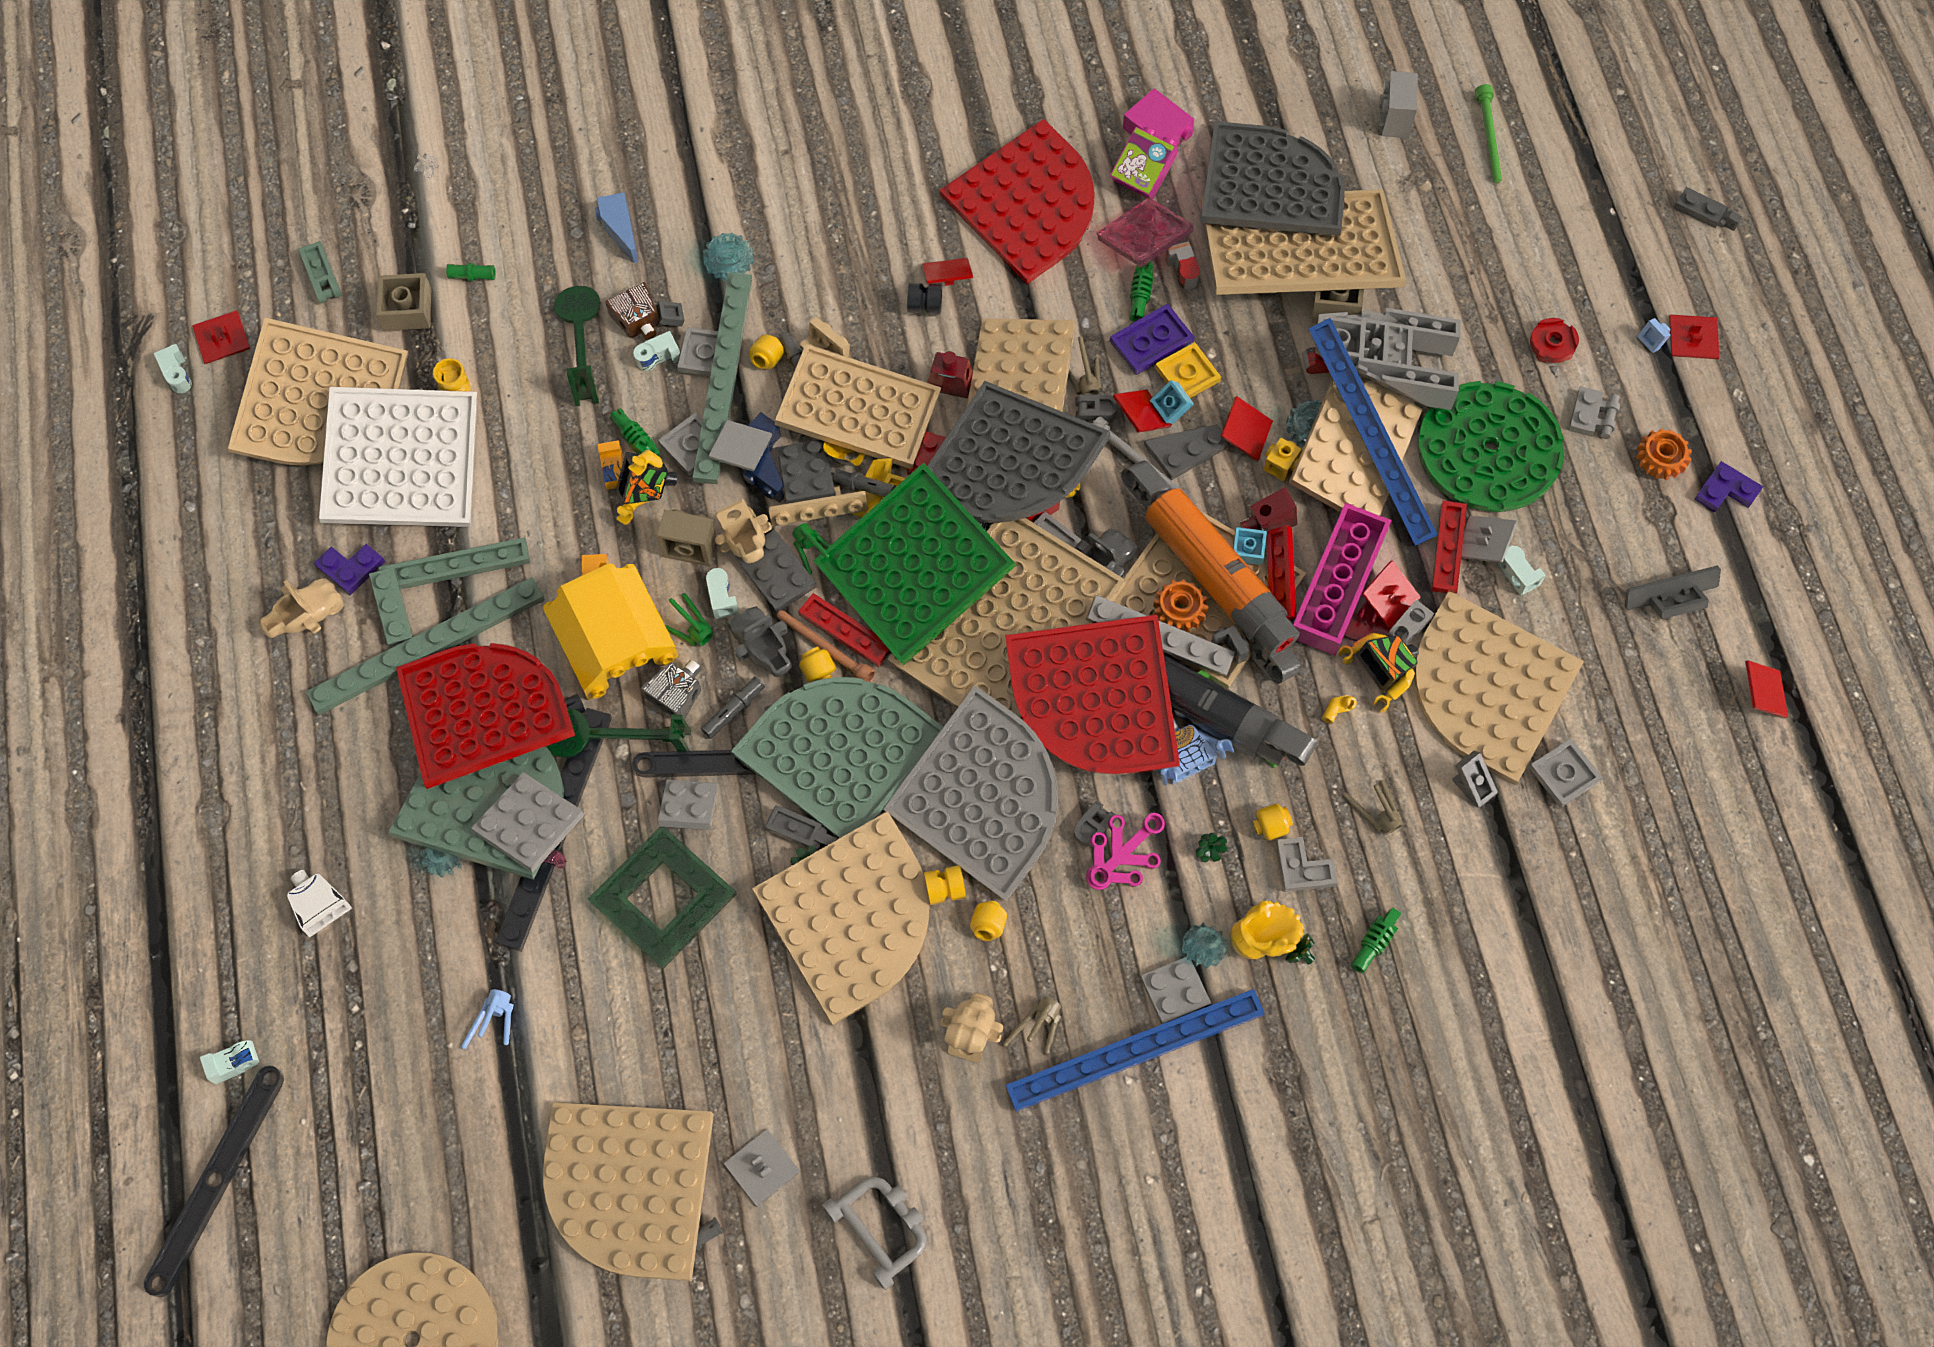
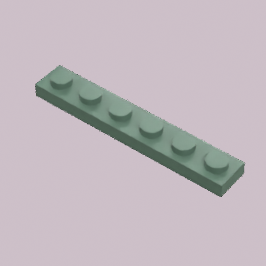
M524 537L381 566L379 571L394 567L400 589L529 564L530 557L527 541Z

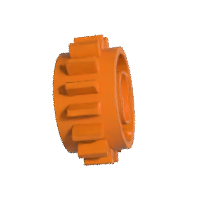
M1661 428L1657 432L1652 430L1648 436H1643L1636 449L1638 451L1636 459L1640 460L1639 467H1643L1647 475L1650 474L1655 479L1664 478L1668 480L1671 476L1677 478L1680 473L1685 472L1691 461L1689 455L1692 450L1688 449V441H1685L1681 434H1677L1673 430L1668 431Z
M1184 579L1181 582L1172 580L1170 585L1164 584L1162 592H1156V599L1153 603V607L1156 608L1154 615L1158 614L1159 621L1188 633L1192 627L1199 628V623L1205 621V613L1208 611V605H1205L1207 603V596H1202L1203 589L1196 588L1194 582L1190 584L1185 582ZM1183 604L1186 608L1179 609L1175 605Z

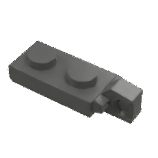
M1685 187L1674 206L1675 209L1714 228L1725 226L1734 231L1742 216L1732 211L1729 207L1688 187Z
M775 805L764 827L766 831L806 848L814 846L816 851L820 847L824 848L837 840V838L827 834L828 829L824 828L821 823L778 805Z

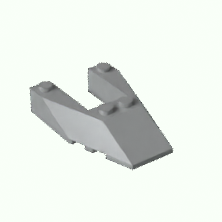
M1391 308L1386 309L1385 312L1371 313V310H1365L1361 314L1347 315L1348 312L1319 314L1318 323L1331 318L1360 376L1425 406L1447 410L1452 409L1459 392V373L1412 366V350L1453 356L1460 339L1461 320ZM1316 346V348H1315V353L1321 356V354H1320V352H1319V350H1318V348H1317V346Z

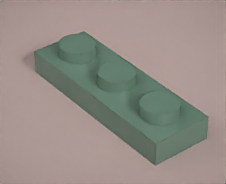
M392 567L370 573L369 576L388 645L392 646L411 639L413 633L395 568Z

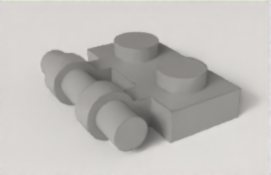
M1580 386L1569 431L1592 437L1596 429L1602 431V438L1609 439L1611 432L1615 430V415L1620 409V404L1618 403L1619 395L1611 394L1609 401H1603L1604 392ZM1599 411L1606 413L1605 419L1598 418Z

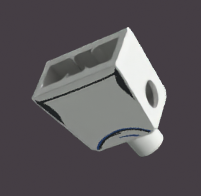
M304 870L292 875L291 881L296 888L288 892L287 897L301 929L309 937L352 909L350 904L319 873L311 878L308 877Z

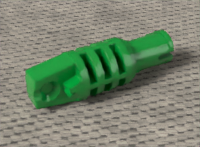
M1149 260L1138 261L1133 275L1130 293L1132 306L1129 319L1134 322L1137 321L1138 317V320L1144 317L1146 304L1151 298L1153 263Z
M621 408L617 409V411L614 410L610 414V419L621 430V437L635 453L641 454L645 450H650L659 456V450L651 437L648 436L637 422L631 421Z
M1394 907L1389 909L1384 917L1378 915L1362 939V948L1350 965L1355 971L1363 974L1374 957L1383 953L1398 930L1394 924L1401 915V912Z

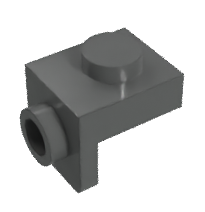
M1236 626L1228 629L1227 627L1220 628L1213 634L1211 642L1219 646L1226 644L1229 650L1234 651L1233 658L1237 665L1247 660L1250 646L1244 636L1241 637Z

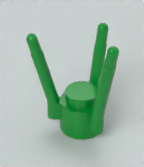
M803 523L797 526L792 533V536L796 539L793 545L798 550L804 567L811 575L812 570L803 547L809 549L814 546L827 559L829 554L818 542L825 548H828L830 544L816 530H812L807 523Z
M683 593L682 597L699 622L695 621L674 599L670 598L669 602L691 625L687 630L689 636L665 625L667 631L687 641L693 647L696 644L700 647L707 644L714 634L713 628L705 621L687 594Z

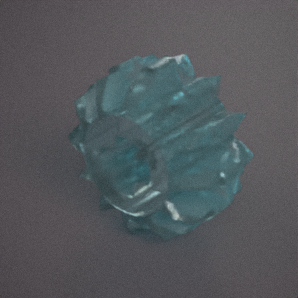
M430 848L420 851L421 857L424 858L421 864L423 867H428L427 871L431 875L437 872V875L443 878L446 871L453 875L454 867L462 869V864L459 861L463 860V858L446 853L441 858V853L443 852Z
M1203 922L1200 926L1193 925L1185 933L1182 952L1187 954V960H1194L1196 966L1203 964L1206 969L1211 965L1216 967L1225 958L1228 939L1223 937V931L1214 930V925L1207 927Z

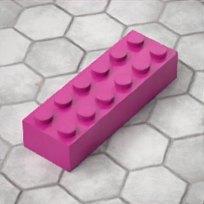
M1344 504L1293 626L1300 634L1296 641L1336 656L1392 520L1351 504Z

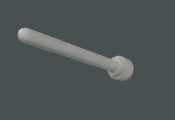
M1101 416L1092 423L1110 431L1108 422ZM1110 431L1108 441L1135 464L1143 460L1147 461ZM1152 465V467L1165 480L1169 490L1174 488L1181 489L1179 486H1177L1174 482H1172L1168 477H1166L1162 472H1160L1157 468H1155Z

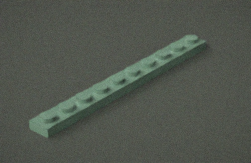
M728 273L693 472V481L697 483L718 484L721 462L710 459L708 456L726 421L729 420L752 286V275Z
M531 577L306 691L317 714L321 715L397 676L396 667L450 649L544 601V596L534 578Z

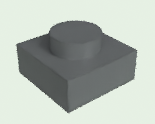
M666 301L658 302L659 324L682 327L685 321L682 304Z

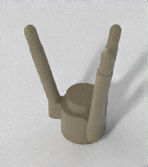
M1079 336L1078 341L1085 375L1080 377L1078 383L1069 369L1068 377L1074 385L1077 395H1098L1100 390H1102L1099 359L1095 358L1094 377L1090 372L1083 338Z
M1380 780L1382 791L1377 784L1374 785L1377 796L1385 809L1377 815L1380 819L1379 821L1347 793H1343V797L1370 821L1378 832L1384 830L1386 835L1404 825L1384 780Z
M1043 997L1039 1004H1034L1028 1015L1003 1042V1047H1007L1035 1016L1037 1021L1027 1037V1041L1031 1042L1042 1023L1049 1025L1051 1022L1044 1054L1048 1055L1057 1024L1061 1019V1016L1058 1014L1061 1005L1049 997Z

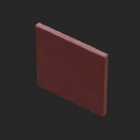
M1361 595L1344 637L1358 641L1371 633L1387 636L1390 630L1364 596Z

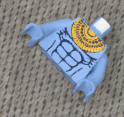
M1173 719L1180 767L1156 771L1162 777L1163 785L1168 784V779H1170L1173 785L1214 765L1217 758L1216 753H1219L1221 759H1225V751L1233 753L1234 749L1231 741L1228 739L1219 740L1201 729H1196L1193 725L1179 729Z

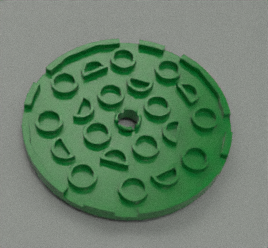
M1475 381L1459 385V392L1451 410L1430 407L1423 418L1418 435L1419 457L1430 480L1452 500L1467 504V507L1481 511H1512L1523 508L1540 499L1556 481L1562 468L1565 452H1563L1561 428L1552 412L1538 398L1530 393L1525 394L1514 389V385L1495 381L1492 384ZM1493 442L1496 444L1497 449L1485 448V443Z

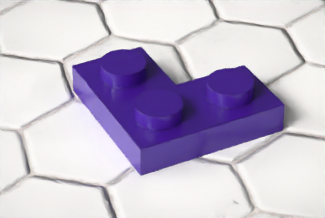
M1721 461L1694 500L1716 512L1728 495L1749 508L1764 486Z
M367 544L349 560L331 546L314 562V565L348 595H351L370 577V573H374L385 563V560Z

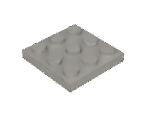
M523 772L471 829L473 834L533 873L584 817V813L581 809Z

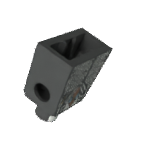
M690 660L683 669L674 663H669L641 687L643 696L669 716L682 715L685 719L701 692L700 683L695 677L702 668L693 660Z

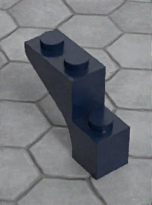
M760 412L748 426L770 432L772 437L754 472L742 468L743 478L748 484L752 486L755 484L759 487L767 498H774L780 503L785 496L783 483L771 457V450L781 437L780 427L775 425L772 419Z

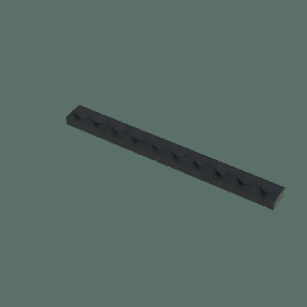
M586 708L584 713L590 728L609 727L612 719L611 714ZM590 739L581 752L566 759L561 772L564 787L563 798L576 807L579 805L604 739ZM566 837L542 862L534 880L523 876L520 877L495 941L497 945L522 952Z

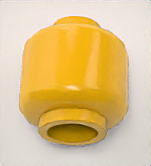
M765 334L758 337L750 347L749 357L752 364L758 369L769 370L775 367L782 358L784 349L778 338Z
M815 647L801 655L802 660L799 662V667L808 683L832 678L831 674L836 671V666L827 650H820L819 647Z
M1278 803L1258 809L1256 811V820L1252 821L1256 834H1262L1268 841L1287 835L1290 831V826H1293L1287 807H1282Z
M995 901L982 902L976 905L970 928L974 935L982 941L997 939L1003 933L1007 913Z

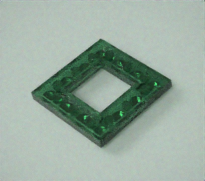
M660 826L588 900L658 966L664 969L737 893L665 827ZM664 863L691 887L697 895L663 930H660L628 898Z

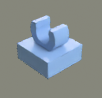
M1654 318L1646 324L1637 337L1654 353L1669 338V331L1671 329L1665 323L1660 324Z

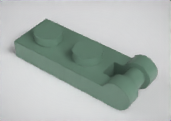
M321 241L299 248L319 303L327 302L326 299L334 296L335 298L341 297L342 293ZM330 284L331 288L322 290L321 287Z

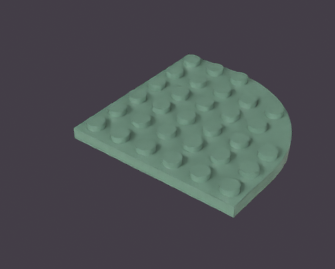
M837 677L821 679L807 683L803 687L785 694L766 710L731 751L734 757L816 822L821 823L824 828L828 829L838 839L875 819L882 812L883 808L943 729L942 725L898 692L882 684L863 681L864 679Z
M545 746L426 789L420 773L390 828L389 834L396 839L534 880L541 864L533 873L473 834L471 828L523 772L563 798L564 787L556 761Z

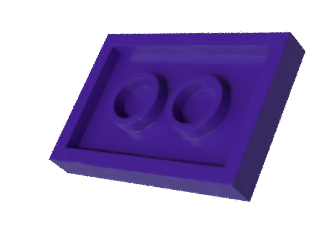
M1167 303L1110 336L1109 342L1132 371L1138 375L1159 361L1194 342L1195 337Z

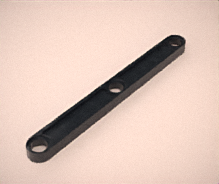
M732 750L643 752L637 754L632 762L636 774L644 778L757 775L750 768H742L739 765L740 761L731 754ZM642 759H648L652 765L649 770L640 771L637 767L638 763Z
M265 1066L255 1076L145 1277L144 1289L149 1295L164 1297L174 1287L283 1085L284 1075L276 1067ZM269 1072H275L277 1075L276 1082L271 1086H265L263 1083L264 1076ZM215 1172H220L222 1175L221 1183L216 1187H211L208 1181L209 1177ZM158 1276H163L165 1278L164 1288L157 1292L153 1291V1280Z

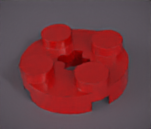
M1560 318L1541 320L1530 336L1531 349L1540 362L1561 363L1570 360L1579 344L1577 330L1572 325L1569 327ZM1551 337H1554L1555 340H1559L1560 342L1554 344L1550 342Z

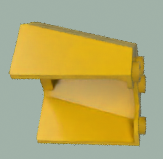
M606 564L561 585L556 591L558 596L553 601L546 602L542 607L550 627L587 700L604 696L609 688L608 679L620 677L626 670L635 666H642L651 658L655 664L665 666L679 657L676 647L634 564H627L622 568H616L614 564Z

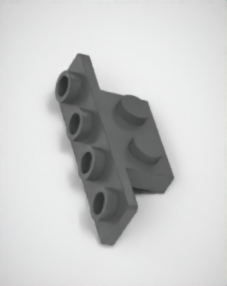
M1717 565L1628 588L1626 590L1625 608L1632 610L1650 605L1661 619L1708 608L1709 599L1702 591L1719 586L1721 568Z

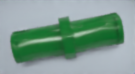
M468 263L467 265L447 264L446 274L448 279H468V281H474L475 279L495 280L496 269L494 265H475L474 263Z

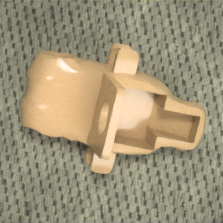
M743 499L716 512L723 531L722 534L715 538L716 544L720 545V551L727 552L731 550L736 556L742 557L748 564L760 560L764 556V533L772 529L771 523L767 522V516L762 514L756 517L753 510L749 506L747 507Z
M326 578L315 580L309 586L302 589H297L286 579L284 581L285 585L281 588L284 596L273 605L272 611L260 620V627L264 634L270 638L283 633H298L305 629H310L315 634L321 629L318 622L324 620L326 616L338 613L343 608L342 596L335 590L334 584Z
M974 993L969 1000L961 1002L956 1009L946 1007L942 1012L944 1017L940 1023L943 1027L947 1028L945 1042L949 1045L948 1053L950 1055L980 1063L986 1041L997 1043L1001 1040L1000 1033L1003 1031V1025L995 1022L993 1000L987 995Z

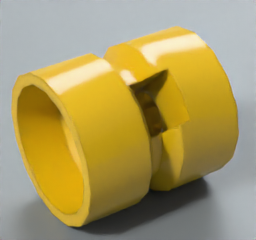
M446 358L435 365L433 376L440 391L470 392L471 385L459 360Z
M960 865L946 867L944 872H940L938 869L923 872L930 905L944 903L946 898H949L951 901L966 898Z

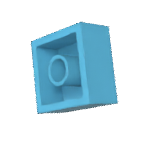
M1172 380L1150 400L1166 423L1174 424L1194 405L1181 385Z
M1236 527L1233 549L1245 563L1262 565L1267 531Z

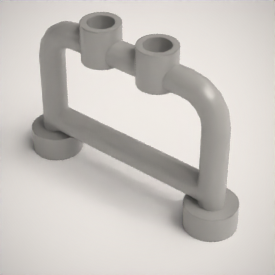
M869 1177L861 1181L834 1202L830 1198L821 1206L833 1223H836L843 1216L880 1264L879 1267L872 1271V1274L879 1285L886 1290L894 1284L892 1277L922 1254L927 1244V1237L923 1227L920 1225L924 1221L923 1217L915 1207L911 1210L906 1207L903 1201L907 1197L898 1185L892 1188L884 1179ZM871 1188H877L882 1192L887 1202L895 1209L903 1223L916 1238L915 1245L894 1262L890 1260L850 1207L852 1202Z

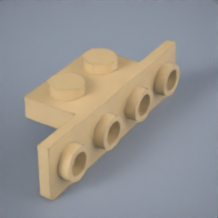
M838 486L834 487L835 496L769 507L772 526L786 525L868 510L865 491L841 495L840 487Z

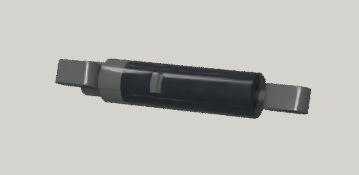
M1164 655L1172 714L1219 740H1230L1234 748L1254 759L1259 755L1280 767L1286 758L1300 766H1305L1318 744L1313 737L1279 720L1278 716Z

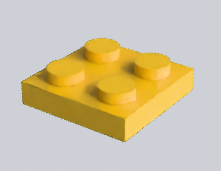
M1195 342L1155 365V369L1166 384L1171 380L1178 382L1189 398L1221 382V375Z

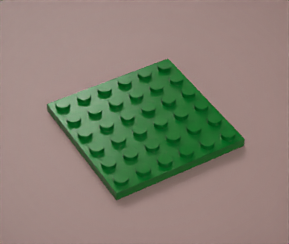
M925 463L921 464L825 550L829 554V558L826 559L820 554L813 560L903 666L1017 566Z

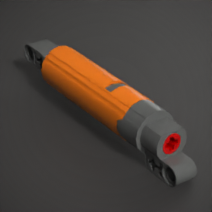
M1145 460L1124 468L1121 473L1124 485L1143 506H1149L1145 515L1146 521L1234 624L1254 643L1251 647V655L1258 666L1276 684H1280L1297 675L1301 669L1300 663L1289 647L1294 644L1300 634L1286 618L1287 611L1271 594V591L1182 489L1174 488L1169 490L1165 480Z

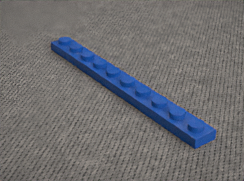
M1331 318L1308 328L1414 545L1417 546L1438 536Z
M1252 989L1006 1085V1090L1015 1112H1018L1262 1017L1265 1012L1255 990Z

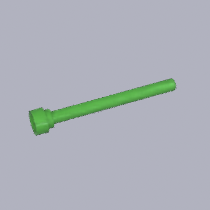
M1483 84L1475 89L1476 101L1482 106L1493 182L1499 183L1502 181L1490 104L1494 93L1491 85Z

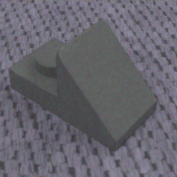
M1474 750L1455 765L1459 774L1452 780L1475 806L1481 807L1498 793L1481 753Z

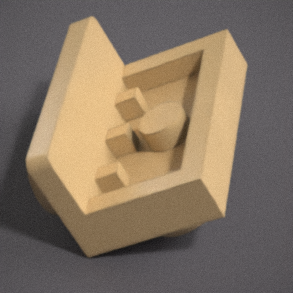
M817 317L809 322V336L800 343L801 349H804L805 344L849 358L850 344L843 336H839L832 330L829 324L822 322Z

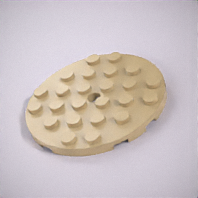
M402 1254L376 1264L351 1284L333 1313L328 1329L326 1347H407L405 1337L412 1332H417L420 1336V1341L415 1347H498V1318L493 1301L482 1282L466 1267L450 1258L437 1254Z

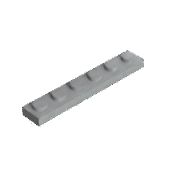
M1096 595L1086 620L1098 623L1146 615ZM1159 621L1163 652L1219 675H1227L1235 654L1234 651Z

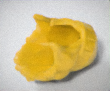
M1262 900L1259 904L1250 908L1244 918L1234 923L1230 932V941L1236 953L1245 959H1260L1265 955L1270 957L1281 956L1296 950V945L1304 934V926L1300 922V915L1294 914V909L1286 907L1284 904L1280 905L1277 901L1272 903L1271 901Z

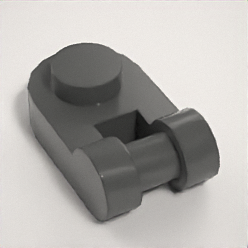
M1078 395L1075 398V405L1078 407L1075 413L1076 418L1086 422L1096 420L1100 416L1105 420H1111L1118 413L1119 405L1111 395ZM1094 406V409H1087V407Z
M1095 801L1077 822L1074 829L1075 840L1083 846H1091V836L1097 832L1104 834L1109 828L1108 820L1116 814L1112 811H1106L1103 808V804ZM1097 816L1103 821L1098 824L1093 818ZM1096 836L1095 839H1094V840H1095V843H1096L1101 837Z

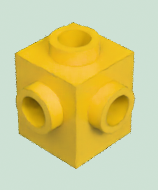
M1280 438L1276 445L1272 443L1265 455L1267 459L1263 471L1285 482L1291 471H1294L1302 449L1294 442Z

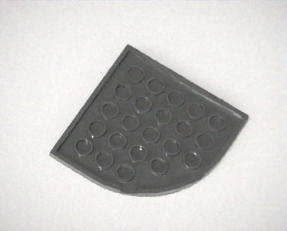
M1215 121L1201 223L1341 236L1345 197L1344 182L1342 176L1336 170L1335 162L1324 150L1302 136L1298 139L1288 135L1287 130L1270 126Z
M984 381L927 467L977 522L999 523L1015 521L1038 514L1057 504L1070 494L1082 481L1110 438V431Z

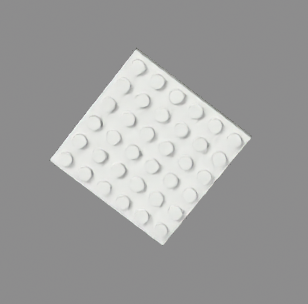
M330 387L319 514L320 523L471 527L477 392Z

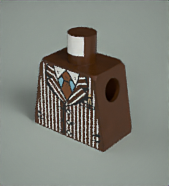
M645 282L605 301L608 314L629 337L633 338L642 334L645 340H650L656 336L657 332L654 327L659 324L658 314Z

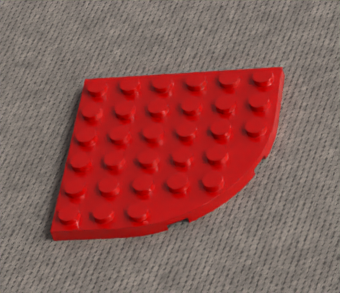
M1042 119L940 189V196L1028 284L1064 259L1079 245L1092 220L1095 192L1090 171L1082 157L1045 119Z
M1158 614L1005 635L1012 689L1018 711L1023 721L1036 733L1046 750L1052 755L1075 768L1106 775L1133 774L1180 767Z
M476 643L443 650L396 667L422 780L426 789L575 736L563 693L553 673L537 657L519 648L497 643H490V646H477Z

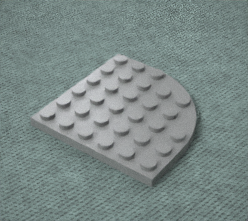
M974 685L883 810L888 811L891 816L954 863L960 865L962 869L1002 899L1008 901L1036 863L1051 837L1058 810L1057 779L1050 756L1036 733L1016 714Z

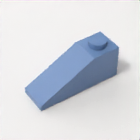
M625 193L597 197L599 207H595L597 221L602 220L604 230L634 263L638 262Z

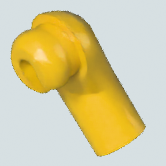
M1349 695L1332 698L1321 719L1328 724H1333L1338 713L1347 712L1356 707V699Z

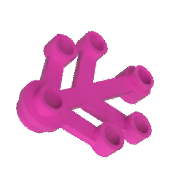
M1151 813L1147 815L1142 821V828L1123 846L1122 828L1125 826V820L1120 815L1112 816L1108 820V827L1111 830V858L1105 864L1104 846L1107 843V837L1101 832L1091 836L1090 844L1094 848L1093 866L1086 872V881L1091 888L1103 890L1110 883H1127L1131 887H1136L1143 881V876L1139 871L1134 870L1129 873L1112 871L1118 865L1145 866L1148 869H1155L1160 865L1161 859L1156 853L1131 855L1149 835L1158 834L1164 829L1165 821L1160 814ZM1113 819L1120 821L1119 828L1113 826ZM1149 820L1155 822V829L1149 828ZM1096 836L1101 837V845L1095 843L1094 839ZM1149 857L1155 858L1156 864L1154 866L1149 864ZM1095 873L1102 875L1101 882L1095 880ZM1132 874L1138 877L1137 883L1131 881L1130 876Z

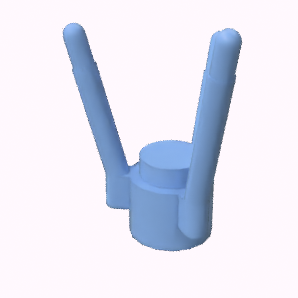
M490 990L488 998H485L481 1011L461 1045L462 1049L467 1047L483 1018L484 1020L478 1033L479 1037L484 1035L492 1015L500 1017L503 1012L505 1013L503 1044H509L511 1012L514 1006L509 1003L511 995L500 990Z

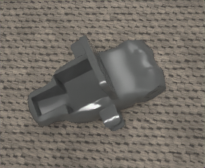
M1112 528L1105 531L1100 538L1090 532L1088 535L1090 544L1081 540L1076 545L1078 551L1122 578L1126 576L1122 567L1125 562L1133 558L1138 549L1131 538H1127L1121 531Z
M757 606L747 608L743 613L735 615L731 619L728 627L740 644L735 649V655L739 661L749 657L756 665L769 670L774 677H780L791 669V661L786 657V645L782 638L787 633V625L784 621L772 625L770 614L765 616L764 612Z

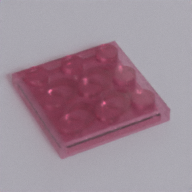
M1148 197L1096 234L1100 242L1139 267H1143L1194 232L1192 223Z

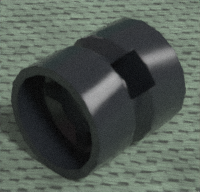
M909 283L907 313L921 314L925 310L927 314L940 315L942 285L928 284L927 287H924L922 283Z

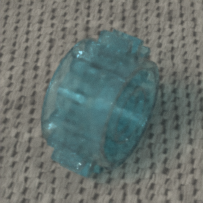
M721 233L717 237L714 236L710 243L707 242V250H703V261L708 273H713L714 278H721L723 281L728 279V273L745 274L746 271L751 270L750 264H754L753 248L750 247L748 240H743L742 235Z
M1308 399L1305 403H1297L1296 409L1292 408L1290 416L1287 417L1286 424L1288 425L1286 432L1291 433L1290 440H1295L1298 447H1304L1312 428L1309 423H1314L1322 404L1319 400L1310 401Z

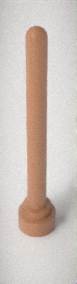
M784 610L777 612L779 620L784 621L786 625L820 649L827 650L832 658L852 671L855 678L871 682L876 673V670L871 666L856 663Z

